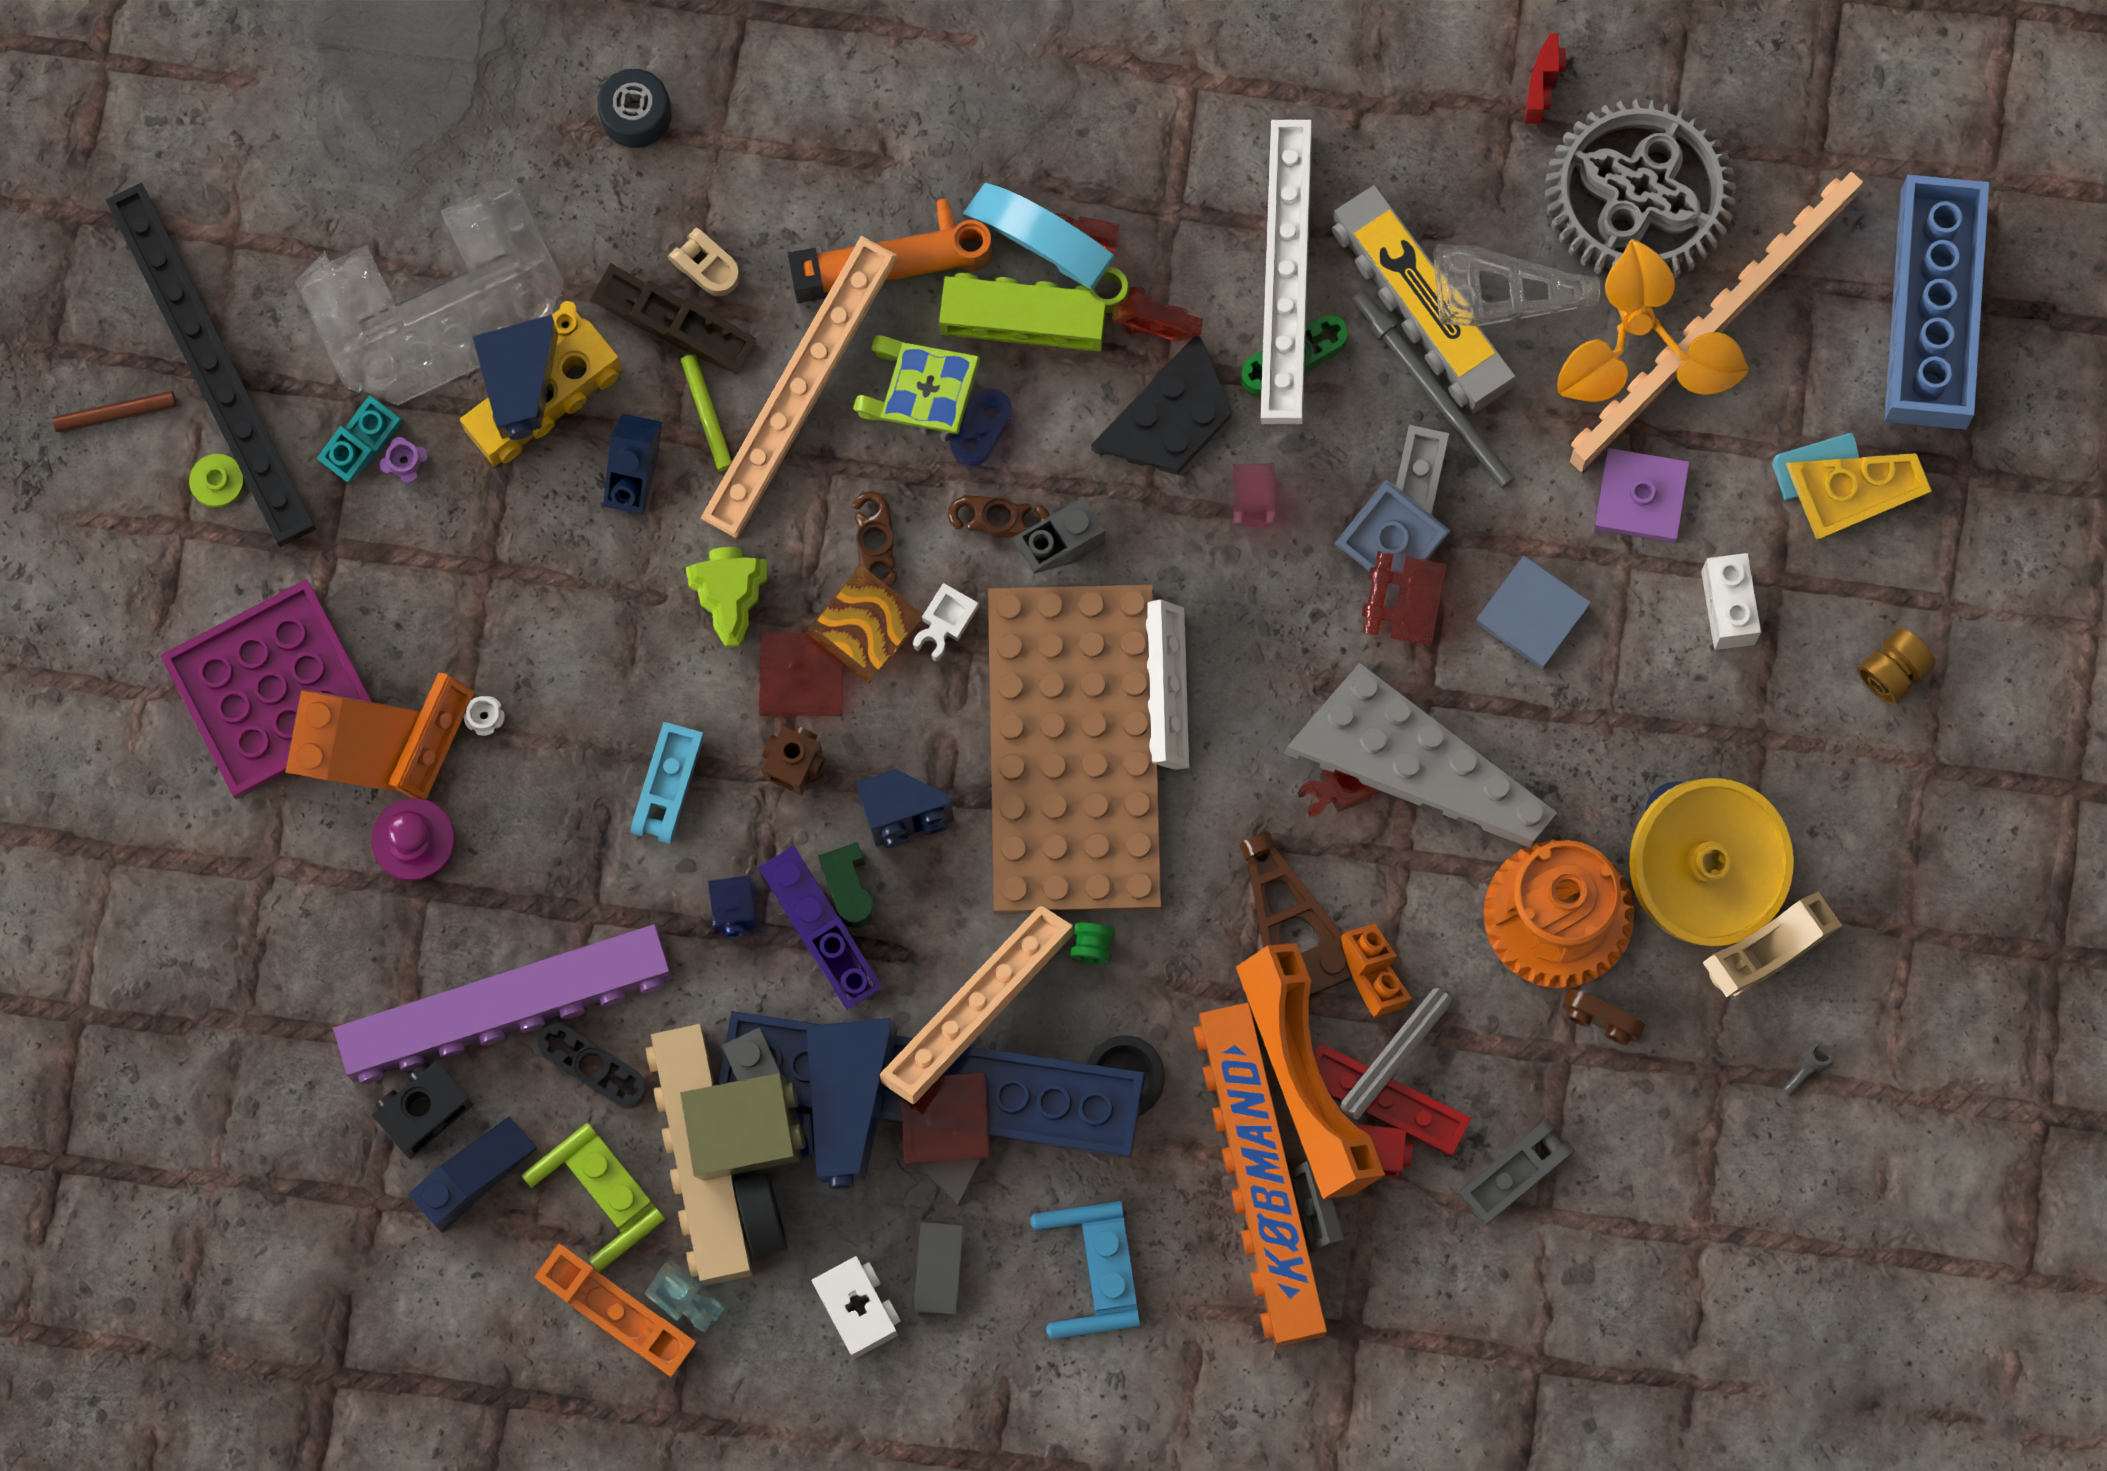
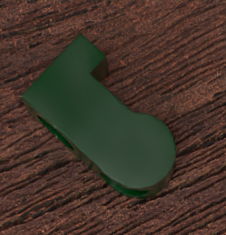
M858 842L818 855L841 921L852 928H860L867 925L873 918L874 906L869 893L861 888L855 871L856 867L865 865Z

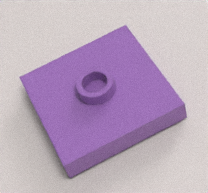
M1608 448L1594 530L1676 543L1689 461Z

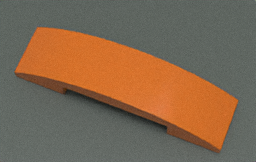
M560 1243L534 1276V1279L671 1378L696 1345L693 1339L664 1318L652 1312Z

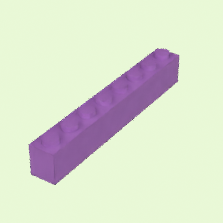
M655 924L333 1027L346 1075L353 1082L359 1080L362 1085L370 1084L385 1077L383 1072L399 1067L402 1072L414 1070L425 1064L424 1059L439 1054L442 1059L454 1057L465 1052L464 1046L479 1041L482 1046L491 1045L505 1039L504 1033L520 1029L522 1033L540 1029L545 1026L544 1020L557 1016H561L562 1020L575 1018L585 1013V1007L601 1003L602 1007L612 1006L626 999L625 994L641 990L642 994L658 991L666 986L665 981L671 980L673 977Z

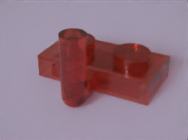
M1130 287L1128 301L1113 306L1112 321L1124 324L1126 332L1132 336L1148 332L1174 342H1179L1201 335L1203 319L1187 314L1185 308L1178 306L1165 307L1155 303L1153 297L1145 295L1146 289L1142 287Z

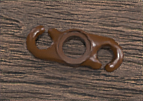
M874 491L863 492L854 500L853 508L859 510L867 501H873L878 505L879 509L878 513L873 517H867L861 512H857L855 515V521L858 525L856 541L861 576L866 583L880 585L887 589L895 583L898 578L897 573L891 571L886 578L878 580L872 576V568L877 564H884L889 569H892L896 565L892 556L894 538L889 504L880 493ZM873 530L883 532L887 537L885 546L875 551L868 549L863 543L864 537L868 532Z
M964 495L954 500L948 508V519L955 529H961L964 525L958 517V511L964 506H969L974 510L975 515L967 523V529L970 531L983 530L989 535L999 538L1014 537L1027 530L1029 527L1024 524L1023 519L1032 509L1028 503L1018 505L1005 497ZM1043 505L1035 507L1034 510L1039 515L1040 521L1050 516L1048 510ZM1003 507L1007 509L1011 514L1009 523L1003 527L991 525L987 520V515L993 508Z

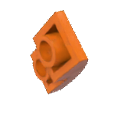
M1374 923L1344 932L1341 936V942L1348 967L1358 991L1373 1017H1379L1406 1008L1412 998L1390 966L1397 955L1377 925Z

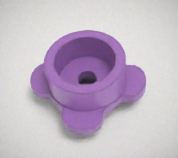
M397 437L391 441L386 451V457L381 459L380 468L385 474L393 473L401 477L402 482L406 484L413 483L417 479L416 472L421 463L427 461L428 453L424 447H415L412 443L406 441L405 438ZM402 457H406L408 459V461L404 464L400 462V459Z

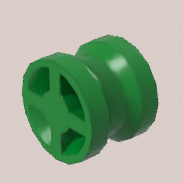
M1075 923L1073 933L1076 936V944L1070 949L1069 957L1082 963L1109 965L1112 957L1108 951L1109 943L1114 940L1116 930L1095 923Z

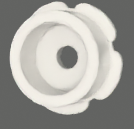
M491 696L475 697L469 701L466 708L464 723L469 730H475L476 734L487 736L491 735L495 728L502 726L505 714L500 709L501 704L496 698ZM483 712L488 713L486 719H481L480 717Z

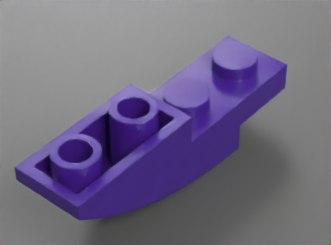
M794 845L758 867L779 901V905L846 1010L883 988Z

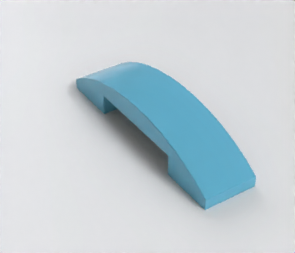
M984 183L962 214L967 220H976L983 223L993 235L996 236L997 233H1000L1052 262L1062 274L1093 290L1115 259L1114 255L1106 248L1057 215L1020 195L989 183Z

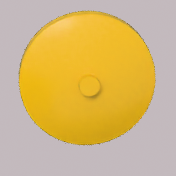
M1704 778L1676 785L1659 796L1649 806L1634 832L1629 866L1636 897L1645 913L1659 928L1672 937L1690 944L1723 946L1738 943L1767 925L1779 912L1785 902L1792 882L1794 857L1787 827L1778 811L1763 795L1753 788L1733 780Z

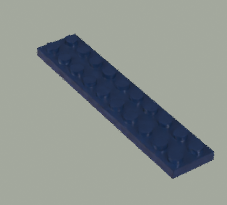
M731 1011L726 1043L760 1027L765 1034L782 1074L788 1078V1083L794 1082L799 1103L796 1108L812 1110L807 1026L822 1024ZM896 1037L892 1060L913 1038ZM969 1046L914 1105L888 1087H885L878 1120L1132 1158L1145 1074L1144 1072ZM725 1052L723 1054L718 1085L737 1081Z

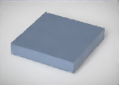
M1386 479L1334 544L1399 595L1451 530Z
M1523 556L1477 617L1475 623L1543 670L1587 611L1591 602Z

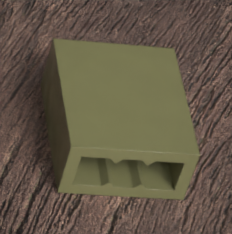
M781 1073L680 1092L693 1174L700 1180L704 1181L802 1161L800 1150L806 1147L805 1136L801 1124H795L793 1108L799 1105L797 1090L794 1082L788 1083V1078Z

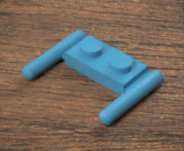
M1121 1201L1033 1214L1030 1224L1034 1230L1082 1224L1095 1316L1050 1322L1046 1327L1048 1337L1058 1339L1139 1327L1140 1322Z

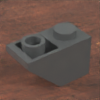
M1082 497L1014 536L1013 540L1035 574L1069 565L1105 544V530L1086 499Z

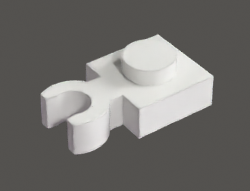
M943 583L922 616V621L930 625V627L916 635L913 642L914 649L919 651L924 642L933 641L937 644V647L932 653V660L939 661L945 653L944 640L946 637L949 636L958 641L978 610L979 604Z

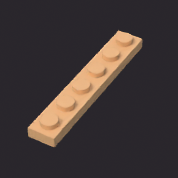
M1038 907L880 1073L881 1083L914 1105L1073 936V925L1045 907Z

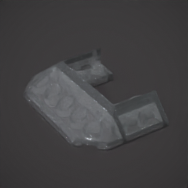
M514 180L473 183L476 195L440 211L468 270L404 300L394 303L367 245L331 262L324 251L294 281L345 388L357 392L363 391L381 397L384 401L400 405L479 368L480 363L472 336L553 313L557 301L561 298L565 284Z

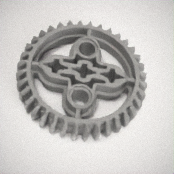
M1637 98L1632 101L1631 109H1626L1625 104L1620 100L1616 103L1614 113L1607 105H1604L1600 111L1601 118L1590 112L1586 117L1587 125L1577 121L1573 128L1575 134L1571 132L1564 134L1563 142L1565 145L1559 144L1556 146L1554 154L1557 158H1552L1549 162L1548 168L1552 173L1546 175L1545 184L1550 186V188L1545 191V199L1552 202L1547 206V214L1556 216L1551 224L1553 230L1564 229L1559 235L1560 243L1573 241L1568 251L1570 256L1580 251L1583 252L1580 263L1582 266H1585L1591 260L1596 262L1594 268L1596 275L1600 274L1604 267L1611 270L1623 254L1615 250H1625L1631 239L1640 242L1650 225L1669 234H1681L1693 229L1697 230V233L1681 247L1659 254L1669 266L1674 278L1680 275V265L1690 272L1695 266L1694 259L1704 262L1708 255L1706 250H1716L1718 246L1716 238H1724L1727 231L1724 225L1730 224L1733 215L1729 210L1734 209L1736 200L1730 195L1735 193L1736 184L1729 181L1734 174L1733 168L1724 167L1729 160L1728 153L1716 154L1722 144L1720 140L1708 142L1712 133L1710 127L1700 132L1697 130L1700 123L1698 117L1688 123L1684 120L1686 115L1684 109L1680 110L1677 116L1670 114L1671 105L1669 103L1663 106L1662 111L1655 110L1656 103L1653 99L1649 101L1647 109L1640 107V102ZM1644 128L1663 132L1654 133L1644 138L1636 147L1631 158L1608 148L1599 149L1587 154L1583 153L1593 141L1614 131ZM1675 139L1681 141L1695 153L1707 172L1711 190L1707 214L1701 212L1700 202L1694 192L1687 186L1675 181L1683 161L1682 150ZM1654 152L1662 153L1667 157L1668 161L1661 164L1655 163L1650 159L1649 154ZM1573 169L1580 171L1581 183L1587 192L1606 202L1597 223L1598 233L1604 241V245L1594 239L1582 227L1575 216L1570 199V180ZM1604 169L1610 172L1606 174L1605 178L1600 177L1598 175L1601 174ZM1640 187L1646 190L1641 194V196L1636 195L1634 193L1638 191ZM1676 205L1682 208L1678 211L1677 214L1672 213L1670 211L1673 210ZM1622 219L1627 221L1632 228L1628 231H1619L1614 228L1612 222Z

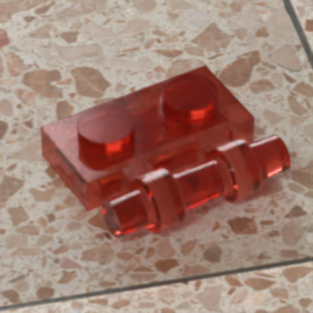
M1377 551L1375 567L1371 566L1368 579L1372 583L1368 603H1363L1361 615L1365 617L1362 632L1370 635H1379L1381 620L1393 622L1391 638L1431 645L1447 563L1406 555L1403 571L1392 570L1394 554ZM1388 584L1400 585L1396 608L1384 606Z

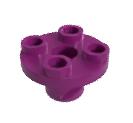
M410 798L393 803L380 814L373 826L371 845L377 862L388 874L397 880L421 881L436 875L450 863L455 847V832L450 819L439 806L424 799Z

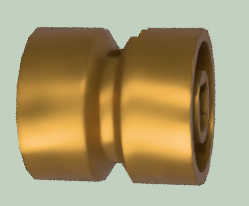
M1898 627L1881 644L1882 652L1873 651L1857 667V673L1868 689L1883 702L1891 706H1895L1911 691V681L1920 682L1937 664L1935 657L1928 647L1913 633L1901 627Z

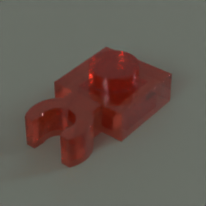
M1053 213L1091 237L1108 251L1116 253L1119 242V224L1082 216L1077 220L1067 215Z
M1335 769L1334 773L1323 770L1320 775L1322 783L1308 781L1300 787L1297 794L1299 798L1309 794L1317 797L1319 802L1310 805L1307 811L1309 816H1317L1325 810L1327 804L1333 802L1337 812H1341L1374 799L1378 791L1376 788L1361 784L1358 778Z

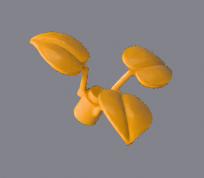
M1631 239L1621 257L1611 268L1605 282L1606 296L1609 302L1618 309L1622 323L1617 326L1618 339L1616 347L1612 351L1609 344L1600 339L1588 341L1577 347L1567 358L1559 373L1557 391L1563 397L1589 402L1604 401L1612 398L1621 391L1628 378L1627 366L1624 361L1618 358L1623 353L1626 334L1629 332L1630 334L1640 336L1647 334L1651 329H1654L1677 357L1684 360L1678 367L1676 376L1679 383L1693 393L1710 395L1726 391L1738 384L1747 375L1749 367L1737 342L1723 333L1709 332L1698 336L1689 345L1688 353L1684 352L1661 326L1659 319L1655 318L1652 307L1666 304L1673 295L1675 280L1672 271L1662 257L1653 249L1635 239Z

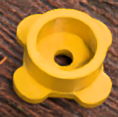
M563 302L560 305V309L552 314L558 332L557 345L588 322V320L582 319L578 315L576 305L573 302ZM568 322L569 327L563 328L562 323Z

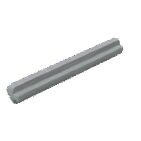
M1440 988L1432 989L1343 1099L1340 1110L1352 1120H1357L1361 1117L1448 1009L1451 997L1447 993H1444Z

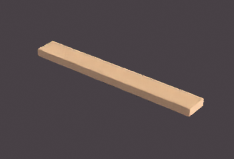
M863 236L860 237L703 512L701 519L704 522L738 540L898 259L895 253Z

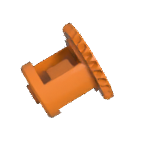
M1550 840L1541 843L1536 842L1530 848L1520 849L1513 856L1509 857L1496 871L1489 884L1484 901L1483 916L1485 930L1495 954L1509 970L1520 978L1548 988L1578 987L1603 976L1624 954L1634 927V905L1631 891L1626 884L1624 876L1621 875L1615 864L1610 862L1600 851L1590 845L1577 841Z

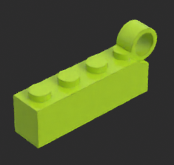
M1108 267L1097 284L1105 280H1111L1120 286L1121 292L1115 298L1103 299L1095 293V287L1091 290L1084 285L1077 286L1075 289L1059 288V285L1047 281L1036 282L1035 285L1019 284V281L1008 277H999L995 281L979 280L976 275L969 273H958L954 277L945 276L939 319L940 334L944 336L1101 352L1106 313L1115 312L1124 306L1128 298V281L1119 269Z

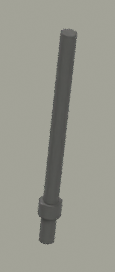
M1365 290L1357 294L1352 301L1370 322L1369 329L1379 341L1384 340L1500 487L1508 486L1515 479L1514 476L1396 330L1398 327L1397 323L1389 313L1383 314Z

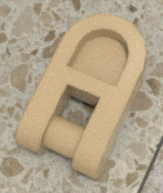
M695 228L687 236L689 240L680 249L676 247L668 255V259L676 268L687 274L703 290L713 296L728 295L739 284L740 275L736 262L698 228ZM701 251L707 256L697 264L692 259Z

